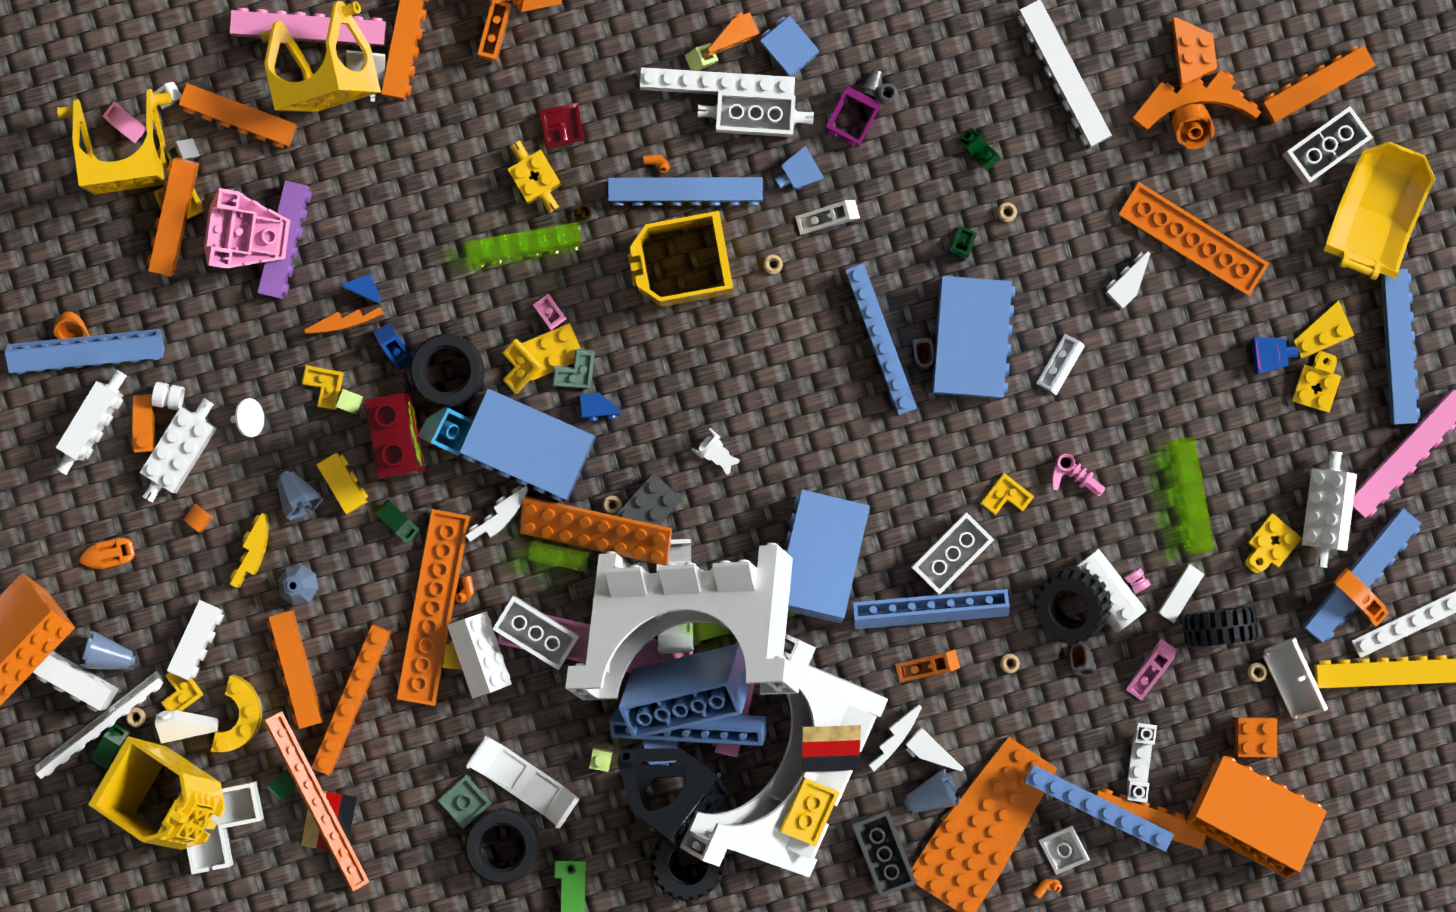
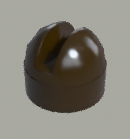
M582 204L576 208L574 216L579 221H586L591 217V210L588 206Z

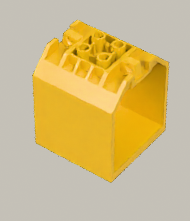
M719 211L645 224L630 246L631 254H628V260L632 272L633 285L638 287L640 293L661 307L733 294V283ZM713 224L724 286L660 297L651 291L643 245L649 236Z
M129 736L126 738L88 804L140 841L179 850L206 843L210 834L204 829L214 830L217 823L211 819L213 814L221 817L225 810L221 782L167 746ZM164 765L179 775L182 791L177 800L174 801L162 822V826L158 830L135 813Z

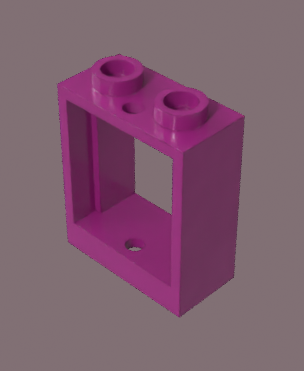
M847 86L825 128L828 130L827 134L834 138L841 137L845 139V143L851 147H855V145L860 147L881 107V103ZM847 98L872 110L858 139L833 126Z

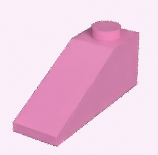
M1160 639L1126 690L1142 701L1174 660L1177 649Z

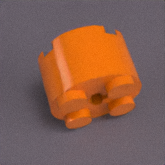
M1189 104L1178 107L1174 111L1172 128L1177 141L1184 145L1185 148L1198 149L1204 147L1207 141L1213 138L1215 128L1204 105Z

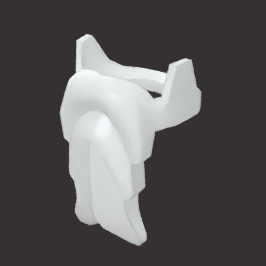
M709 428V432L713 436H708L699 446L700 452L694 448L691 450L701 459L704 457L709 461L712 460L716 465H720L728 475L731 465L738 464L740 460L729 454V451L723 447L722 442L719 440L720 436Z

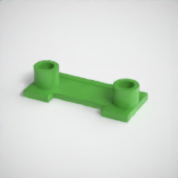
M555 861V878H562L561 912H585L586 861ZM572 866L573 871H569L568 867Z

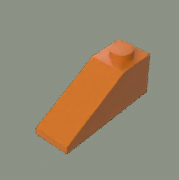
M742 12L732 17L733 20L727 24L704 52L703 57H709L754 39L759 34V31L750 12L744 15Z
M152 394L133 395L132 435L134 453L153 452L157 446Z
M956 649L895 664L900 683L947 673L960 668Z

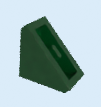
M959 226L948 254L966 261L977 233Z

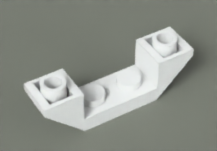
M1137 723L1132 740L1128 770L1127 800L1147 803L1149 791L1148 774L1152 745H1155L1157 725Z

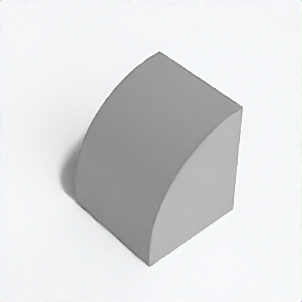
M193 138L176 141L165 148L169 161H173V158L176 157L191 161L200 156Z

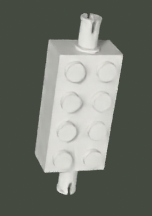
M718 91V104L716 106L698 105V117H712L717 120V133L793 137V129L796 123L813 124L814 112L796 111V96Z
M116 370L108 384L95 382L56 446L57 449L65 454L56 468L58 471L67 475L75 460L84 461L85 458L88 459L93 452V444L99 442L103 435L101 431L104 426L110 424L113 419L112 413L115 409L118 410L123 403V399H121L123 394L118 389L127 375Z
M203 398L196 412L193 413L186 408L180 407L140 471L141 474L151 479V484L142 497L147 498L148 501L153 503L161 488H165L172 493L178 492L217 429L205 419L212 406H214L212 402Z
M1330 451L1329 465L1326 470L1314 468L1311 470L1302 545L1316 547V567H1328V555L1331 549L1347 551L1357 474L1340 470L1342 452Z

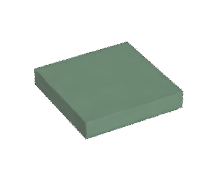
M467 774L437 800L462 829L492 804Z

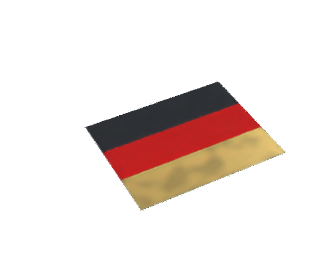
M861 725L803 727L802 772L859 770Z
M323 791L349 841L357 797ZM308 809L301 846L330 851Z

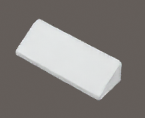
M1064 334L1036 384L1057 395L1085 345L1079 340Z
M1187 564L1157 613L1174 623L1204 574L1192 565Z

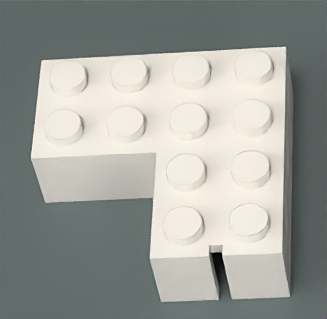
M257 781L222 788L225 810L221 817L213 814L211 819L217 823L215 829H204L210 834L206 843L187 848L191 874L207 872L211 869L227 868L233 865L227 828L264 819Z

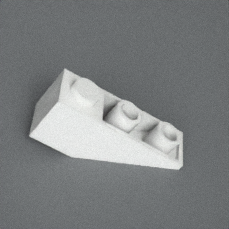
M1149 251L1145 254L1141 252L1134 259L1136 263L1131 268L1127 266L1120 273L1122 277L1118 281L1114 279L1106 286L1108 291L1105 294L1120 309H1123L1137 295L1150 256Z

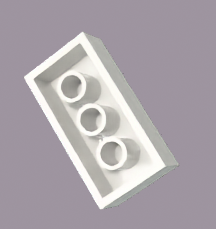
M966 512L911 568L940 595L994 539Z
M516 596L511 598L492 629L557 670L561 668L580 637Z
M487 611L447 625L472 699L512 685Z
M54 651L33 671L37 675L36 678L38 680L54 684V689L62 693L64 691L71 694L70 698L77 702L83 701L87 703L86 707L95 712L108 709L119 688L86 669L80 668L79 665Z

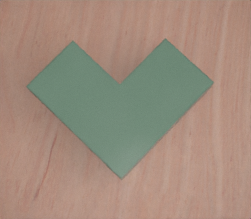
M575 349L573 367L554 366L552 386L591 389L595 351Z

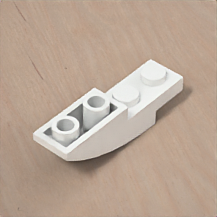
M520 485L511 491L513 495L506 498L503 496L497 500V505L494 509L498 514L494 515L492 513L484 518L485 523L478 526V524H475L469 528V533L466 535L468 540L472 542L485 532L490 537L500 532L521 508L522 500L527 496L529 488Z

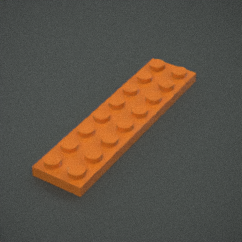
M1140 182L1137 183L1118 214L1121 218L1246 296H1250L1270 264Z
M525 496L522 500L520 534L605 553L613 551L618 553L619 556L664 566L669 563L672 528Z

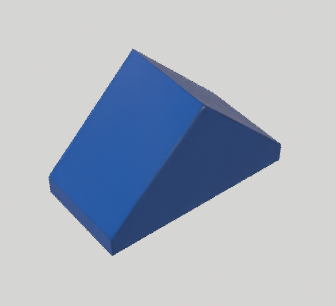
M371 274L346 282L343 285L344 288L380 304L382 301Z

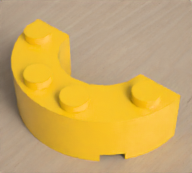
M229 676L225 695L231 697L237 703L239 719L231 730L215 732L211 748L212 752H228L243 746L254 737L260 727L262 720L261 700L254 687L239 676Z

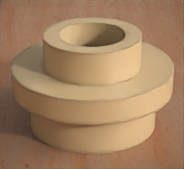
M1008 202L1001 204L998 208L999 218L1004 222H1010L1015 219L1017 215L1016 207ZM1005 209L1010 210L1011 214L1009 216L1004 215Z
M769 255L766 257L764 268L768 273L777 274L781 271L783 262L779 256ZM771 261H775L777 263V266L775 268L770 267L769 264Z
M608 496L603 501V509L607 514L615 515L622 508V502L616 496ZM610 502L616 503V507L614 509L609 508Z
M1013 654L1004 655L1000 661V666L1006 673L1016 672L1020 665L1018 657ZM1008 660L1013 661L1012 667L1006 665Z
M1253 663L1248 668V676L1252 681L1261 682L1267 676V668L1262 663ZM1257 668L1260 670V675L1258 676L1254 674V670Z
M132 708L126 715V720L129 725L139 727L144 724L146 714L141 708ZM134 714L140 716L138 721L134 720Z

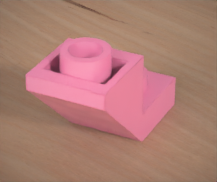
M115 101L103 115L112 126L134 143L146 131V127L138 119L130 115Z

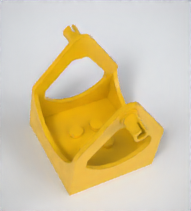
M342 1L334 2L326 38L327 51L325 59L315 74L312 73L309 63L283 22L276 21L272 24L271 30L261 32L262 41L265 44L268 43L264 64L274 110L319 112L381 92L371 47L352 15L361 12L357 1L347 5ZM341 24H345L363 51L365 61L358 72L346 68L337 57L336 44ZM280 44L286 45L303 71V81L289 82L276 75L274 68Z
M147 89L146 139L133 155L113 162L100 161L94 156L79 99H75L72 106L57 107L59 120L73 117L72 139L79 187L97 195L164 185L165 181L169 179V172L167 171L168 160L157 105L171 104L170 92L155 94L152 89ZM153 119L160 142L158 151H156L153 139ZM80 128L87 154L79 147Z

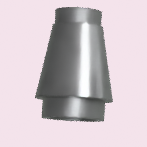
M878 70L871 71L861 89L863 91L862 94L874 100L877 99V96H879L878 91L881 87L882 72Z
M889 83L883 84L878 91L879 98L887 103L894 101L898 94L896 87ZM884 93H890L891 97L887 98V96H884Z

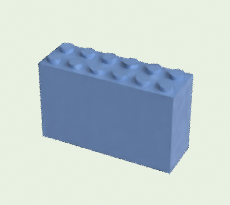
M942 276L940 278L931 394L1001 399L1007 394L1008 383L1005 382V376L1009 375V363H1006V359L1010 356L1011 344H1008V337L1012 336V325L1009 324V319L1013 317L1014 305H1011V299L1015 296V286H1012V281Z
M487 389L460 453L464 454L462 458L475 463L478 460L481 462L480 466L492 471L493 468L499 470L498 474L510 478L512 475L517 478L516 482L528 486L530 483L534 485V490L543 494L548 491L552 493V498L563 502L564 499H569L596 436Z
M802 490L801 494H797L793 509H796V513H792L789 523L792 531H788L784 545L788 546L786 553L793 558L788 611L842 624L845 618L870 506Z
M739 643L632 669L619 705V710L632 738L637 739L742 714L750 684L746 683L745 659Z

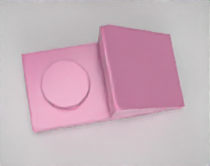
M549 294L533 304L550 330L566 320V317Z

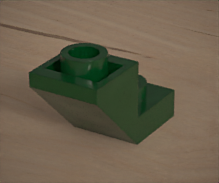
M970 128L957 140L986 171L1001 159L999 154L988 146L983 137L973 128Z
M388 499L375 512L406 544L420 531Z
M114 724L103 735L90 762L107 771L130 732Z
M287 768L267 788L281 801L296 787V784Z

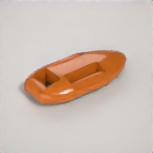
M115 538L95 543L83 552L79 561L82 565L93 569H106L123 565L131 561L135 556L133 543L127 538ZM124 544L127 552L126 556H123L121 545Z

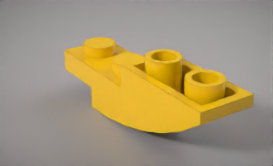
M265 513L257 514L252 522V525H254L251 532L248 531L242 540L245 542L242 547L249 551L248 553L244 552L239 561L242 564L230 576L232 580L230 584L236 588H240L248 572L256 575L262 563L267 547L269 530L268 515Z

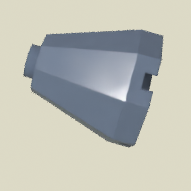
M285 471L279 475L277 486L282 510L290 521L307 515L306 510L311 507L313 511L323 501L321 495L295 472Z
M304 565L286 568L277 581L280 597L293 606L311 602L319 590L316 573Z

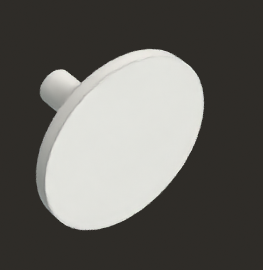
M244 399L238 404L235 415L231 416V422L236 423L242 435L246 437L257 436L264 425L262 407L254 399Z

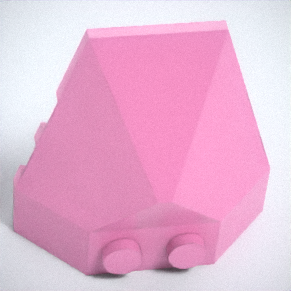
M218 188L208 214L204 243L207 265L227 269L285 259L290 220L247 198L238 191Z

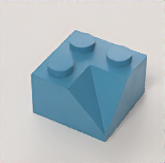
M444 407L426 419L418 437L455 455H459L474 420Z

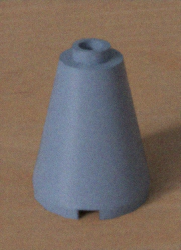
M90 630L89 634H92V638H87L81 658L85 662L80 664V668L128 670L129 667L133 668L136 656H132L133 651Z
M946 769L940 770L906 795L907 800L904 801L908 811L913 813L957 806L961 803L960 796H955L956 791H958L950 773L946 772Z

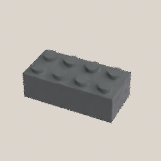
M653 473L615 516L660 525L683 499Z

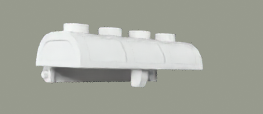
M1099 548L1076 565L1080 567L1081 571L1086 568L1090 570L1091 575L1097 574L1099 576L1098 580L1100 582L1104 581L1106 584L1105 591H1109L1111 595L1108 601L1112 602V608L1109 610L1111 614L1107 623L1115 633L1124 629L1146 611V608Z
M1296 638L1282 641L1264 650V655L1262 656L1292 719L1299 720L1328 709Z

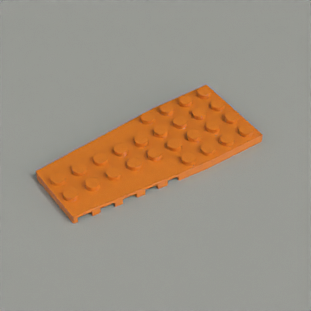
M1007 737L978 777L971 783V786L961 796V803L954 806L937 827L911 867L917 885L958 912H976L1003 871L1044 794L1043 791L1023 781L1031 764L1055 774L1057 768L1012 738Z

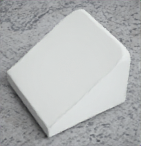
M174 82L165 83L154 91L155 94L166 92L171 94L172 103L160 105L162 109L176 103L182 97Z

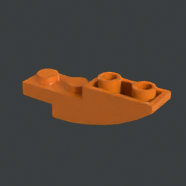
M1346 568L1333 582L1374 626L1377 627L1389 614L1386 606L1349 569Z

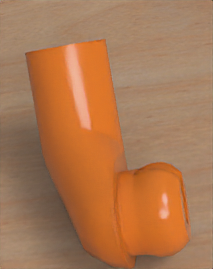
M643 155L644 165H655L659 172L663 174L669 171V162L662 155Z
M471 576L462 578L464 588L455 597L458 603L464 604L468 602L474 594Z
M1045 879L1039 884L1033 894L1041 899L1046 891L1060 892L1062 885L1056 879Z

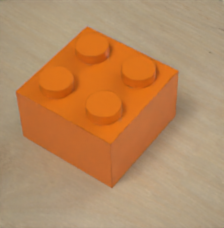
M1235 717V756L1277 757V718Z

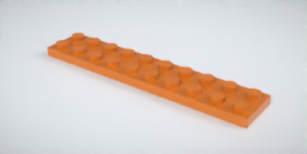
M435 509L431 510L397 699L432 706L436 705L444 662L445 645L449 635L447 625L451 624L470 516Z

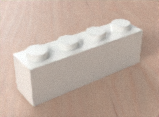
M199 600L169 664L168 672L189 681L192 678L195 679L199 671L197 667L199 661H203L207 654L205 648L208 642L212 643L216 633L213 631L216 625H220L223 620V610Z

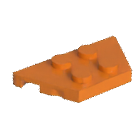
M1174 17L1172 29L1180 87H1183L1190 81H1196L1204 75L1215 72L1217 69L1216 54L1212 33Z

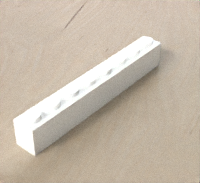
M1038 0L1020 9L1018 12L1019 16H1017L1018 21L1022 27H1026L1028 31L1026 35L1030 43L1035 44L1037 48L1035 53L1038 59L1044 61L1046 65L1044 70L1049 78L1052 77L1055 84H1053V87L1058 95L1061 94L1065 110L1067 112L1070 111L1073 117L1071 118L1072 124L1075 128H1079L1082 134L1080 135L1082 143L1091 148L1110 138L1112 135L1042 1Z
M641 67L640 90L713 95H718V91L794 96L795 77L643 67Z

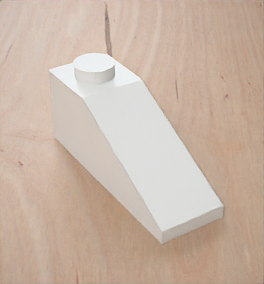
M845 200L795 216L800 235L860 218L855 200Z
M177 710L162 711L156 714L155 726L161 743L216 732L219 725L218 718Z
M922 727L905 743L908 746L906 751L912 757L917 755L920 759L958 771L964 769Z

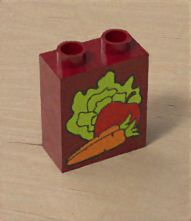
M400 393L366 399L365 405L378 478L393 479L427 473L421 438L418 437L420 432L414 398L408 394Z

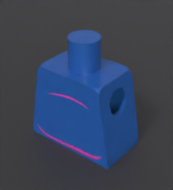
M1251 338L1255 375L1288 366V358L1298 357L1297 346L1286 347L1285 339Z

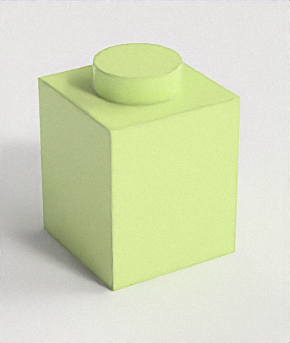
M593 748L589 768L608 772L613 751Z

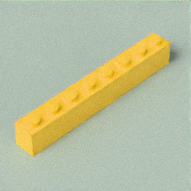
M1435 655V659H1428L1427 656H1416V660H1408V657H1396V661H1389V658H1377V662H1370L1369 658H1362L1354 663H1350V659L1338 660L1339 663H1331V660H1319V664H1314V679L1318 688L1456 682V655H1454V658L1448 659L1447 655Z

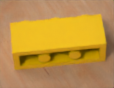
M335 453L318 463L317 467L344 512L350 514L368 503L366 500L368 495L363 487L359 488L356 482L359 480L355 473L348 470L346 465L349 463L345 456Z

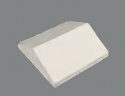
M1073 825L1059 829L1039 840L1056 875L1090 860Z

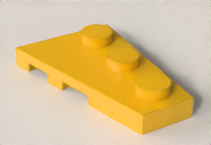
M1339 300L1293 341L1294 346L1298 348L1300 359L1354 336Z

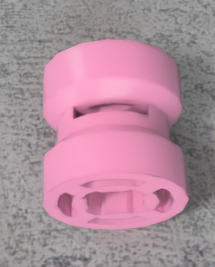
M1141 568L1124 577L1127 583L1131 584V590L1134 594L1151 585L1149 580L1143 576L1144 572Z

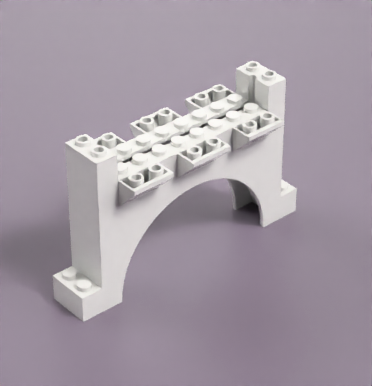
M767 543V545L759 546L757 567L750 563L749 560H739L738 562L723 560L720 563H713L710 571H703L695 563L686 562L684 565L668 563L666 566H659L657 573H648L639 565H630L616 552L608 551L606 554H599L586 664L577 663L576 666H568L565 689L581 700L618 699L620 685L628 666L636 654L651 639L677 625L691 622H708L724 626L735 635L745 659L747 684L760 683L761 695L798 693L800 670L783 656L793 558L778 544Z
M785 634L783 656L800 670L799 692L787 694L791 710V731L783 760L769 783L760 793L744 805L727 812L715 814L695 811L680 848L704 862L719 867L728 848L810 877L817 862L815 855L829 824H825L816 847L780 832L781 825L803 777L840 792L834 804L837 806L853 770L802 772L803 727L861 725V752L876 717H881L888 699L862 686L809 665L816 647Z

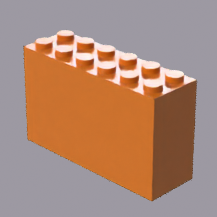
M23 573L0 595V706L75 628L48 591Z
M1230 756L1221 757L1212 764L1185 824L1286 879L1300 873L1327 811L1316 802L1311 803L1306 800L1303 795L1289 791L1285 785L1272 782L1268 776L1253 772L1254 770L1251 767L1240 765L1234 758Z

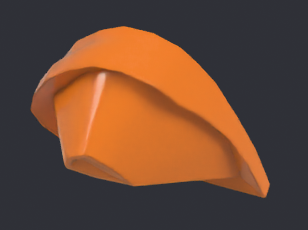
M67 311L62 313L54 322L53 332L58 339L90 336L84 322L73 312Z

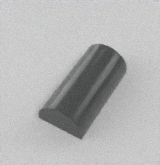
M888 810L872 814L852 824L880 897L917 884Z

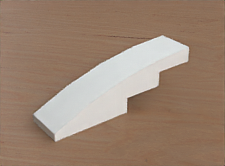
M917 704L889 727L893 734L879 745L883 753L869 763L873 771L880 767L903 742L922 708L920 704Z

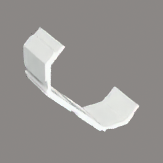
M691 539L671 540L669 563L684 565L686 562H691ZM693 622L677 625L658 634V654L693 653Z
M488 736L484 737L466 764L468 769L472 768L485 775L544 815L556 825L555 828L560 829L579 801V798L566 787Z

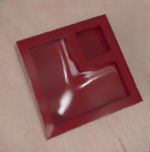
M579 103L539 110L547 148L585 141Z

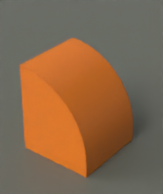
M194 504L183 520L196 531L203 532L213 516L197 504Z

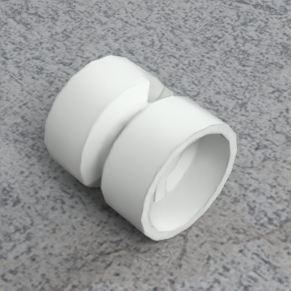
M156 382L152 394V406L163 408L167 405L168 409L178 411L183 404L185 388L177 385L169 387L166 383Z

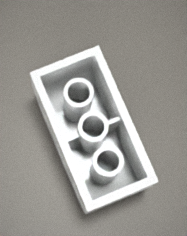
M1349 106L1282 155L1304 186H1306L1373 137L1351 106Z

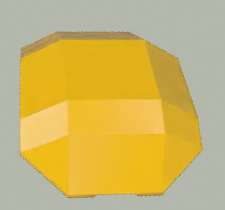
M1386 142L1363 150L1340 201L1323 251L1341 257L1340 267H1348L1370 276V279L1377 280L1379 273L1396 279L1412 230L1427 195L1435 182V177L1426 156L1392 142Z

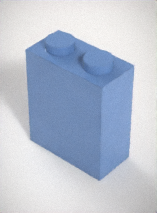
M789 16L787 19L785 17L781 18L776 23L777 27L772 31L768 29L763 33L760 44L786 75L792 77L819 55L820 51Z

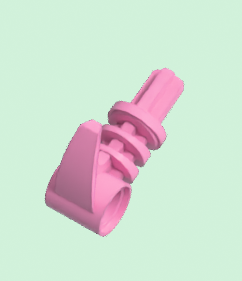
M1063 454L1056 459V465L1052 474L1053 490L1058 491L1063 475H1068L1070 478L1073 476L1075 482H1080V488L1085 486L1096 496H1100L1104 492L1105 487L1092 477L1094 475L1093 472L1086 473V468L1081 469L1080 463L1078 465L1075 464V460L1071 455ZM1063 457L1070 460L1068 468H1063L1060 464Z

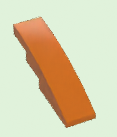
M380 307L365 315L359 309L345 317H342L340 312H336L304 329L306 334H324L348 330L367 324L385 314Z

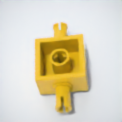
M521 141L516 142L519 150H517L515 144H512L510 148L517 157L518 162L508 168V171L528 205L537 199H541L548 213L553 212L550 204H552L555 210L558 209L559 205H557L551 192L560 187L561 183L542 150L528 155ZM533 173H535L536 175H537V174H540V175L537 176L538 180H537V181H534V179L530 180V179L532 178V175H531V174H533Z

